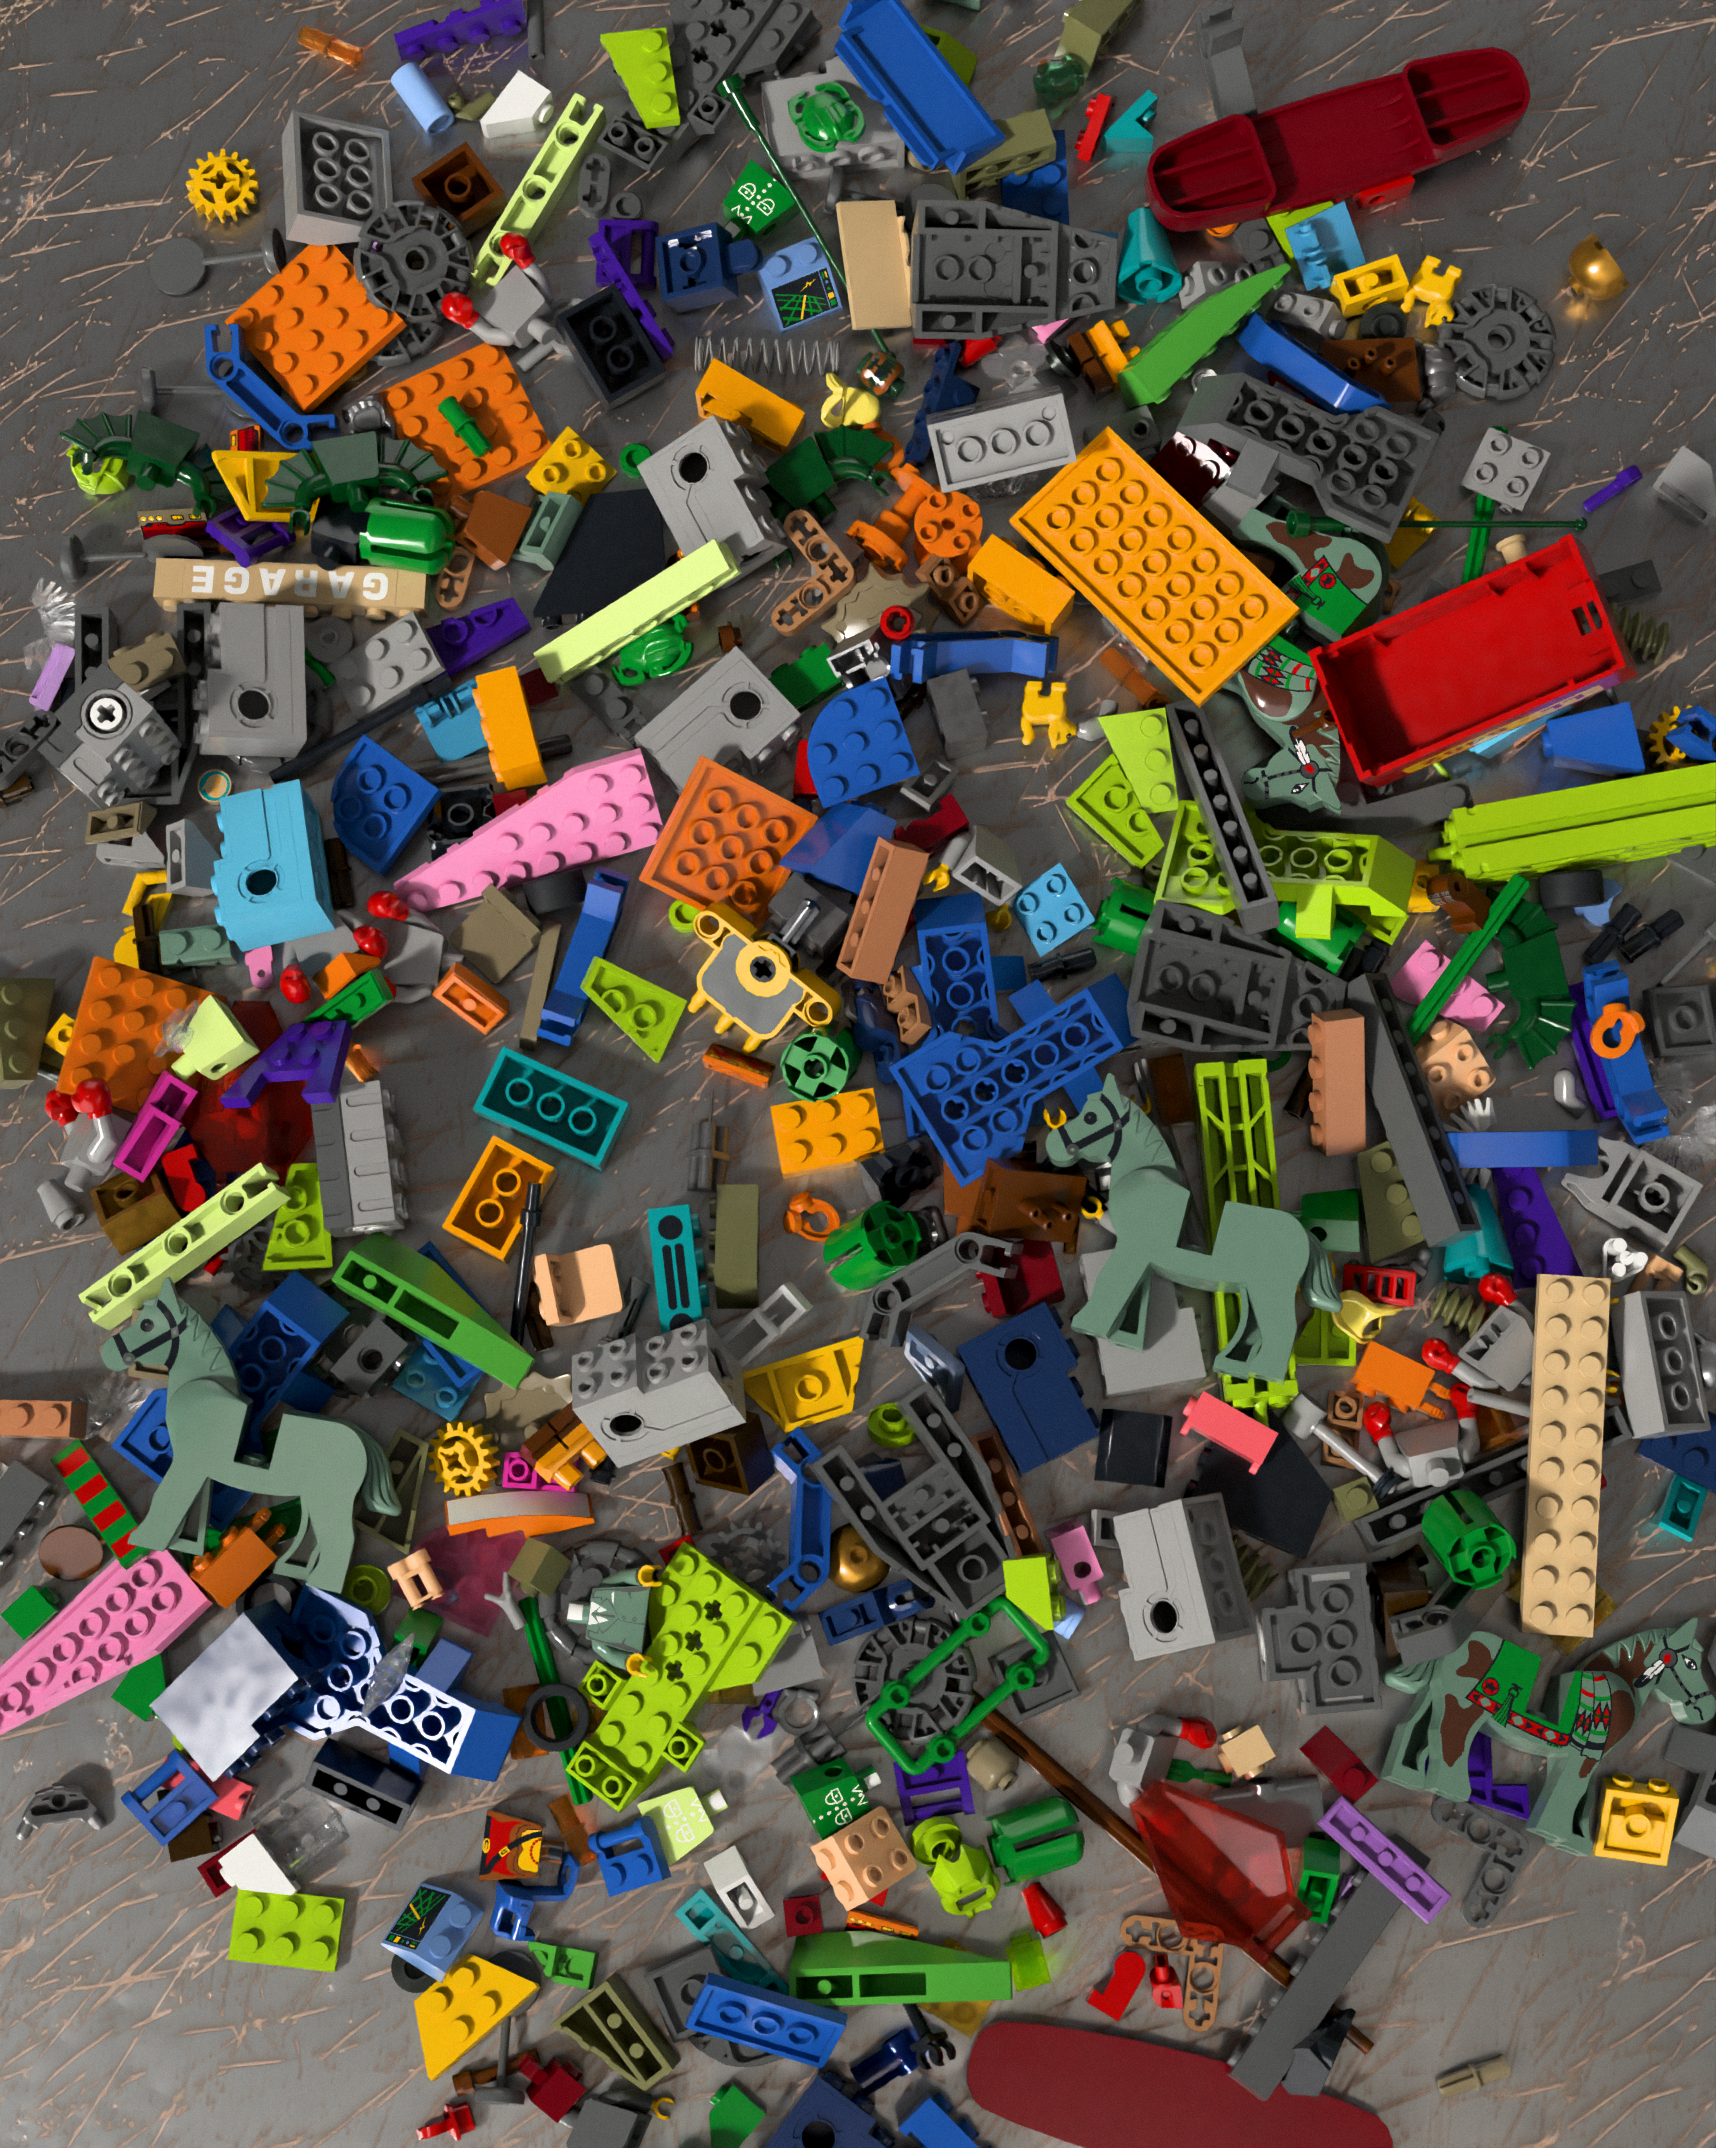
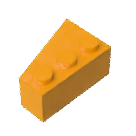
M716 358L712 359L695 391L700 417L707 419L714 414L723 419H729L735 424H741L750 434L752 442L781 456H784L794 448L806 425L805 412H803V409L798 404L780 398Z

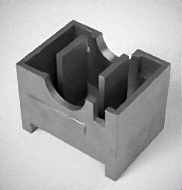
M880 623L840 641L826 658L836 678L840 677L848 689L885 675L890 687L892 686L890 690L896 702L905 696L914 683L912 682L913 675L905 674L900 680L890 678L892 645L888 637L883 633Z

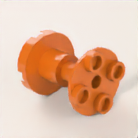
M905 463L902 468L894 467L890 472L895 483L905 492L891 512L883 510L872 526L855 520L845 533L852 540L854 538L857 540L856 544L864 550V557L882 569H885L888 564L891 565L892 573L895 574L901 573L909 561L905 552L899 547L910 532V527L907 523L929 494L935 491L942 492L939 485H930L920 478V471L908 463Z
M935 491L929 494L927 499L920 504L914 518L916 535L913 548L915 558L920 566L931 554L939 557L949 558L960 576H964L968 572L969 563L981 549L980 536L983 520L979 505L960 492L950 491L942 493Z

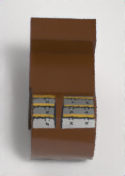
M1450 872L1445 875H1436L1429 878L1426 886L1428 899L1433 905L1441 906L1453 918L1450 927L1457 934L1483 929L1492 903L1485 894L1459 872Z

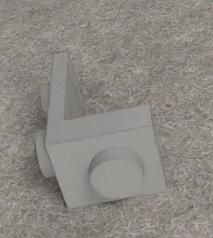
M1196 262L1182 273V287L1178 292L1182 309H1189L1213 293L1241 279L1252 276V267L1249 263Z
M1284 290L1278 292L1265 315L1269 322L1274 319L1282 325L1310 331L1319 345L1321 341L1341 340L1349 325L1335 302Z

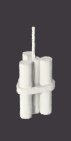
M1611 1238L1600 1249L1602 1271L1599 1274V1278H1611V1283H1618L1643 1270L1648 1262V1257L1644 1252H1638L1627 1245L1624 1239Z

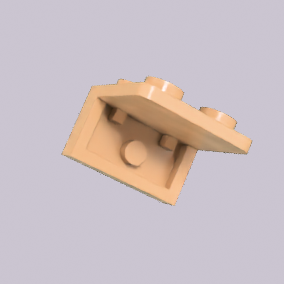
M1447 1018L1434 1024L1414 1047L1438 1114L1443 1120L1451 1119V1113L1457 1114L1461 1111V1105L1467 1106L1468 1101L1472 1102L1495 1083L1496 1077L1466 1028Z
M601 1244L563 1255L545 1253L533 1257L535 1266L532 1268V1275L535 1284L540 1290L539 1310L543 1320L546 1321V1325L564 1327L612 1315L624 1310L625 1302L614 1248L610 1244Z
M882 1806L873 1809L845 1828L810 1847L816 1857L818 1866L825 1872L834 1888L835 1896L843 1904L846 1911L872 1899L917 1868L914 1857L888 1812Z

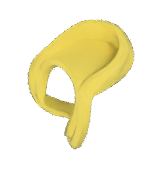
M831 372L826 374V384L833 391V394L826 399L821 409V420L827 427L837 428L843 424L849 429L861 430L865 424L878 421L881 415V405L874 393L864 389L847 387L836 374ZM842 399V411L836 417L830 411Z
M1345 1290L1339 1294L1343 1302V1309L1338 1313L1331 1312V1316L1339 1329L1351 1336L1356 1342L1366 1344L1380 1334L1384 1325V1316L1397 1315L1404 1307L1380 1303L1374 1304L1357 1291ZM1373 1320L1372 1331L1363 1332L1366 1325Z

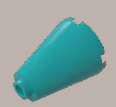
M1140 207L1127 217L1116 274L1117 293L1125 301L1138 305H1147L1146 299L1157 298V303L1165 302L1181 290L1182 273L1164 225L1157 221L1150 208Z
M1467 1184L1465 1186L1482 1230L1451 1246H1446L1443 1265L1444 1278L1452 1283L1469 1285L1468 1278H1481L1488 1272L1499 1271L1506 1277H1510L1512 1270H1514V1262L1489 1192L1481 1189V1186L1478 1184Z

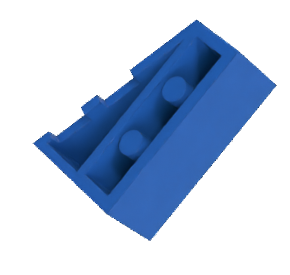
M928 2089L898 2119V2130L905 2137L908 2135L920 2148H984L976 2140L980 2135L979 2132L966 2118L960 2122L950 2112L954 2106L940 2091L934 2095Z

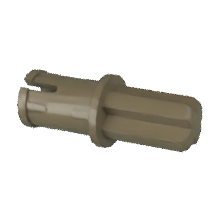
M1499 2054L1494 2058L1474 2065L1469 2062L1466 2068L1439 2077L1437 2079V2086L1442 2097L1447 2099L1472 2089L1481 2091V2086L1511 2077V2073L1504 2055Z

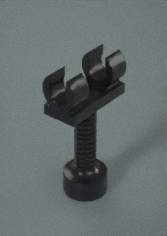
M917 2003L903 2004L902 2007L906 2011L905 2013L910 2017L909 2020L913 2024L912 2026L915 2027L914 2030L918 2034L917 2036L920 2037L919 2041L909 2046L912 2052H916L917 2064L925 2070L932 2069L925 2058V2053L929 2050L931 2062L936 2066H944L943 2052L940 2047L946 2050L949 2060H954L956 2050L952 2043L946 2041V2038H948L946 2031L930 2032L931 2029L927 2025L928 2023L925 2022L926 2019L922 2012H920L921 2010L918 2009Z

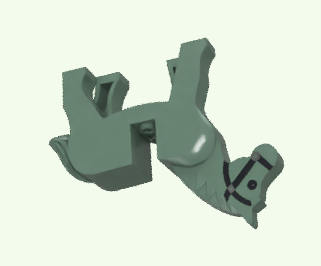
M1108 1073L1103 1090L1087 1095L1088 1101L1084 1104L1079 1116L1053 1129L1045 1143L1051 1162L1058 1167H1069L1081 1158L1090 1162H1109L1112 1164L1108 1210L1111 1223L1115 1229L1117 1243L1096 1279L1091 1298L1073 1316L1072 1330L1106 1339L1109 1345L1144 1354L1152 1278L1154 1275L1201 1290L1239 1293L1242 1305L1240 1322L1231 1341L1215 1357L1213 1372L1244 1380L1254 1377L1284 1385L1297 1334L1295 1315L1296 1293L1301 1289L1303 1300L1310 1307L1338 1313L1343 1309L1342 1299L1335 1286L1331 1261L1325 1248L1314 1234L1305 1229L1294 1216L1287 1212L1225 1201L1212 1255H1206V1249L1195 1245L1185 1244V1248L1182 1249L1181 1245L1192 1206L1191 1192L1180 1185L1179 1174L1173 1156L1157 1128L1140 1107L1119 1093L1112 1073Z
M170 1277L165 1278L159 1296L143 1301L144 1308L141 1310L137 1321L124 1331L108 1338L101 1350L102 1361L110 1370L122 1371L139 1361L144 1365H165L169 1371L166 1424L174 1453L173 1461L153 1495L147 1516L130 1533L128 1544L161 1552L169 1548L204 1556L207 1552L214 1480L237 1489L259 1494L300 1496L302 1517L298 1534L290 1548L277 1560L273 1573L307 1581L306 1586L341 1594L344 1589L357 1537L354 1509L359 1489L362 1502L368 1510L391 1516H398L402 1512V1505L394 1488L391 1467L385 1452L372 1436L362 1431L359 1426L348 1419L288 1409L282 1416L271 1463L267 1462L268 1456L258 1453L247 1452V1455L240 1456L254 1400L242 1393L240 1379L234 1362L212 1326L193 1306L178 1297L173 1280Z

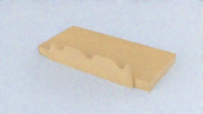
M895 200L838 202L836 204L853 330L910 327L912 325L910 315L911 266L908 260L910 252L908 233L904 230V220L906 217H897Z

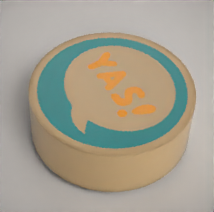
M208 770L198 780V792L209 804L220 805L219 798L233 794V782L222 770Z

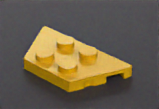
M215 450L211 453L217 469L246 521L289 522L290 513L296 510L295 507L263 508L261 503L268 493L265 480L270 479L276 474L280 465L279 461L290 459L298 453ZM320 498L312 504L311 511L309 512L310 523L314 521Z
M857 1336L743 1372L744 1391L785 1434L792 1432L797 1426L802 1429L853 1413L864 1339Z
M468 1953L451 1968L442 1983L436 1981L414 2001L429 2079L431 2081L439 2079L541 1988L539 1984L474 1954Z

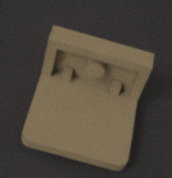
M163 631L153 633L144 639L146 643L135 648L132 645L122 647L113 652V658L107 660L110 669L137 694L189 672L178 649L177 639L170 632L164 634Z
M490 883L481 892L485 901L451 933L449 941L491 983L498 984L540 943L542 933L538 929L541 922L530 911L526 910L522 913L513 905L517 901L516 898L505 887L502 886L498 890Z

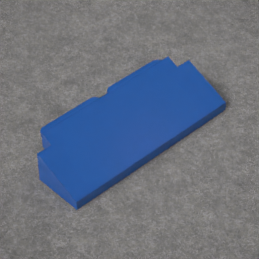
M900 0L849 1L838 23L844 32L841 33L834 46V50L869 97L881 103L885 109L883 112L885 118L922 165L929 166L934 171L945 163L955 176L1003 144L1006 137Z

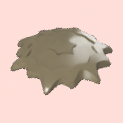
M870 562L865 578L857 580L854 588L836 602V613L821 623V628L833 636L834 643L832 649L834 650L840 641L879 624L883 612L891 606L902 605L912 612L915 624L911 634L933 633L932 629L940 615V611L931 607L927 600L931 582L926 581L918 585H911L907 581L905 574L888 575L874 562ZM897 618L894 621V628L896 630L903 629V625L906 624L904 618ZM888 637L891 645L899 641Z
M533 1371L528 1377L523 1379L517 1391L503 1383V1386L498 1391L485 1393L486 1414L483 1418L473 1422L472 1426L483 1425L482 1435L492 1434L493 1437L489 1444L491 1447L497 1446L499 1449L496 1453H493V1458L500 1461V1465L496 1466V1486H501L503 1483L505 1452L520 1453L522 1444L545 1424L548 1425L549 1420L572 1402L571 1373L551 1378L542 1375L538 1371Z

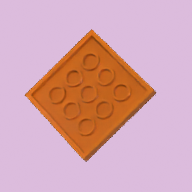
M309 244L281 269V274H276L224 321L228 326L229 324H239L244 329L245 346L307 415L407 327L395 311L388 313L384 309H377L365 296L367 292L362 282L358 283L354 266L334 244L324 246ZM384 301L383 304L391 309L389 304Z
M484 342L378 392L384 398L387 411L397 425L398 439H409L420 450L432 451L436 463L449 472L447 477L421 485L422 488H428L432 491L435 507L443 509L454 494L464 499L534 466L551 446L503 347L499 345H489ZM449 396H455L470 417L476 418L477 427L492 445V450L486 456L477 458L461 437L454 435V428L443 414L438 411V406L444 399Z
M700 755L638 880L699 911H703L711 903L723 902L756 927L760 935L769 917L768 904L786 883L791 873V870L780 866L779 863L784 855L815 825L819 816Z
M99 956L93 957L55 1091L73 1095L76 1093V1087L79 1082L92 1077H100L105 1079L109 1085L112 1099L111 1107L137 1115L164 1069L180 1078L171 1067L184 1054L175 1040V1034L209 995L214 996L224 1004H226L228 997ZM198 1070L184 1081L193 1086L198 1092L179 1120L181 1122L179 1127L186 1129L190 1121L194 1120L203 1088L205 1075L201 1074Z

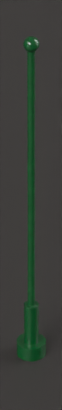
M739 73L728 77L719 83L716 89L722 99L730 97L748 130H753L847 291L846 277L758 127L761 124L741 91L746 84ZM869 329L882 352H885L883 353L886 358L884 362L893 364L896 361V354L889 351L877 329Z
M1290 510L1286 519V530L1290 538H1306L1309 531H1343L1345 527H1350L1331 517H1310L1306 510ZM1582 517L1575 521H1400L1397 528H1576L1578 531H1584L1588 526V522Z

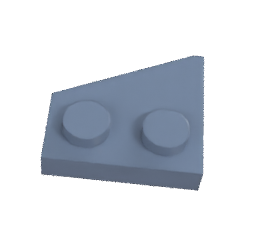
M916 1324L907 1330L904 1354L912 1366L919 1372L922 1381H928L933 1388L937 1387L946 1401L945 1406L951 1414L959 1411L965 1365L958 1356L951 1354L943 1347L934 1335L927 1333Z

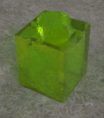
M1029 1932L1009 1938L1011 1944L1004 1946L1007 1959L1011 1962L1012 1978L1016 1991L1019 1992L1051 1983L1039 1936L1032 1938Z

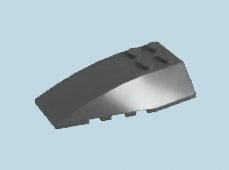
M918 199L911 234L910 310L914 338L983 340L1005 333H1012L1026 328L1115 308L1118 239L988 201Z
M1159 899L1156 901L1138 941L1126 1005L1130 1032L1133 1037L1194 1052L1312 1051V1045L1308 1038V1027L1312 1025V1013L1342 1009L1347 982L1309 961H1302L1293 956L1292 952L1281 946L1277 947L1265 941L1257 933L1246 936L1243 928L1234 924L1235 921L1223 915Z

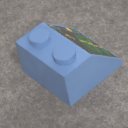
M815 236L764 256L761 269L755 272L781 334L843 309L829 263Z
M420 1883L381 1945L442 1983L480 1925L485 1911L455 1892Z

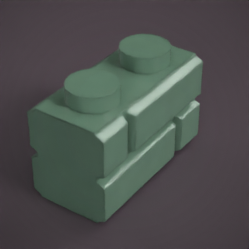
M215 924L159 931L162 965L169 972L185 970L194 966L196 969L218 966L219 963L222 965L238 964L236 942L229 940L224 926Z

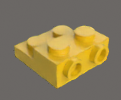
M1623 1773L1613 1774L1612 1779L1603 1777L1597 1807L1599 1818L1593 1845L1594 1855L1667 1866L1679 1803L1675 1788L1670 1787L1669 1782L1658 1778L1649 1779L1648 1784L1634 1782L1635 1779L1632 1776Z

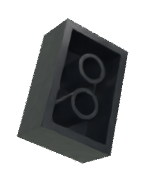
M615 283L557 315L555 327L606 413L664 380L667 370Z

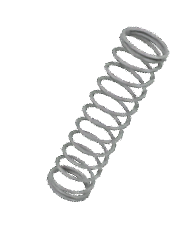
M702 335L696 337V372L705 371L709 351L711 361L714 358L711 336L708 337L704 365V339ZM723 336L721 338L718 360H722V354L724 353V362L728 366L726 339ZM736 337L734 340L730 367L733 369L737 349L738 366L742 374L747 368L749 352L753 372L755 374L759 372L764 351L765 368L767 374L770 375L773 371L777 350L780 374L784 375L786 372L790 353L792 370L794 375L797 376L800 371L804 349L805 368L808 376L812 375L816 351L820 375L823 377L826 374L829 354L831 352L832 373L839 376V340L837 342H832L831 340L828 342L823 370L820 343L818 340L815 341L810 371L807 346L804 339L801 342L797 370L795 368L793 341L791 339L788 340L783 370L778 338L774 342L770 370L765 338L761 340L757 368H755L753 341L751 337L748 339L743 369L739 338Z

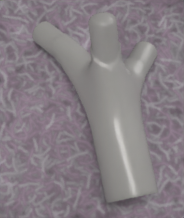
M508 1571L503 1572V1593L496 1595L486 1592L484 1599L499 1605L506 1612L514 1629L518 1630L524 1627L527 1621L515 1600L510 1576L507 1574Z

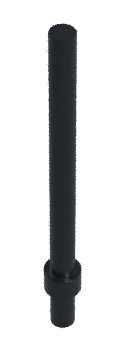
M445 673L424 686L420 683L410 689V694L270 771L269 776L274 784H277L416 705L419 707L424 706L432 701L431 697L454 685L448 673Z
M529 1181L527 1184L525 1208L521 1209L519 1223L523 1227L510 1336L522 1348L537 1226L541 1225L542 1211L539 1210L542 1183Z

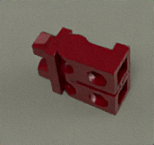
M952 793L939 800V812L925 820L911 822L907 826L906 831L903 826L893 831L894 840L914 844L930 854L928 860L944 852L948 843L958 833L969 830V820Z

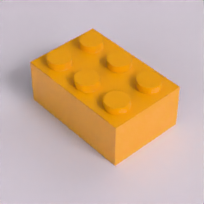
M991 534L969 563L967 578L971 580L981 597L1031 632L1055 636L1073 610L1076 592L1073 590L1072 584L1062 576L1057 575L1054 577L1045 571L1043 563L1035 557L1029 556L1027 558L1019 553L1017 546L1008 538L1001 537L999 539L994 534Z
M516 666L475 676L478 688L472 689L482 719L480 721L482 732L490 750L488 755L491 767L498 783L504 782L508 792L548 782L525 690Z
M873 1088L840 1093L827 1100H817L816 1102L801 1100L770 1106L783 1180L857 1167L858 1165L854 1159L884 1149Z
M493 1135L442 1228L508 1265L521 1241L523 1225L519 1222L521 1209L525 1208L528 1182L542 1183L540 1207L558 1172L549 1164Z

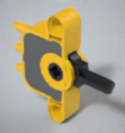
M809 898L803 899L782 929L777 927L772 932L759 935L756 927L723 902L711 903L694 919L696 934L715 950L699 970L697 975L698 990L691 998L688 1010L696 1013L707 1000L723 1012L715 1026V1031L718 1034H724L734 1022L750 1034L745 1041V1045L742 1047V1053L746 1056L751 1055L764 1039L773 1038L795 1014L813 1027H825L842 1009V999L833 988L806 967L800 968V955L798 951L802 945L798 941L820 913L821 908L818 906V903ZM708 915H712L718 920L719 928L710 923ZM767 961L771 964L769 968L766 966ZM817 1002L826 1005L828 1014L818 1009Z

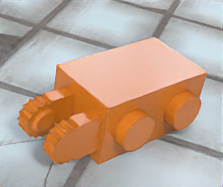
M1372 1340L1366 1343L1349 1380L1356 1384L1355 1390L1370 1398H1374L1377 1394L1388 1399L1387 1406L1404 1414L1408 1410H1419L1431 1417L1443 1420L1445 1412L1435 1405L1422 1401L1426 1391H1429L1441 1399L1451 1400L1449 1389L1431 1381L1435 1370Z
M267 1507L259 1510L245 1525L239 1524L237 1527L231 1526L220 1536V1544L211 1553L206 1552L204 1556H200L193 1565L195 1569L189 1574L218 1605L226 1609L277 1558L270 1548L282 1537L287 1528L279 1522L272 1526L261 1539L255 1534L272 1514Z

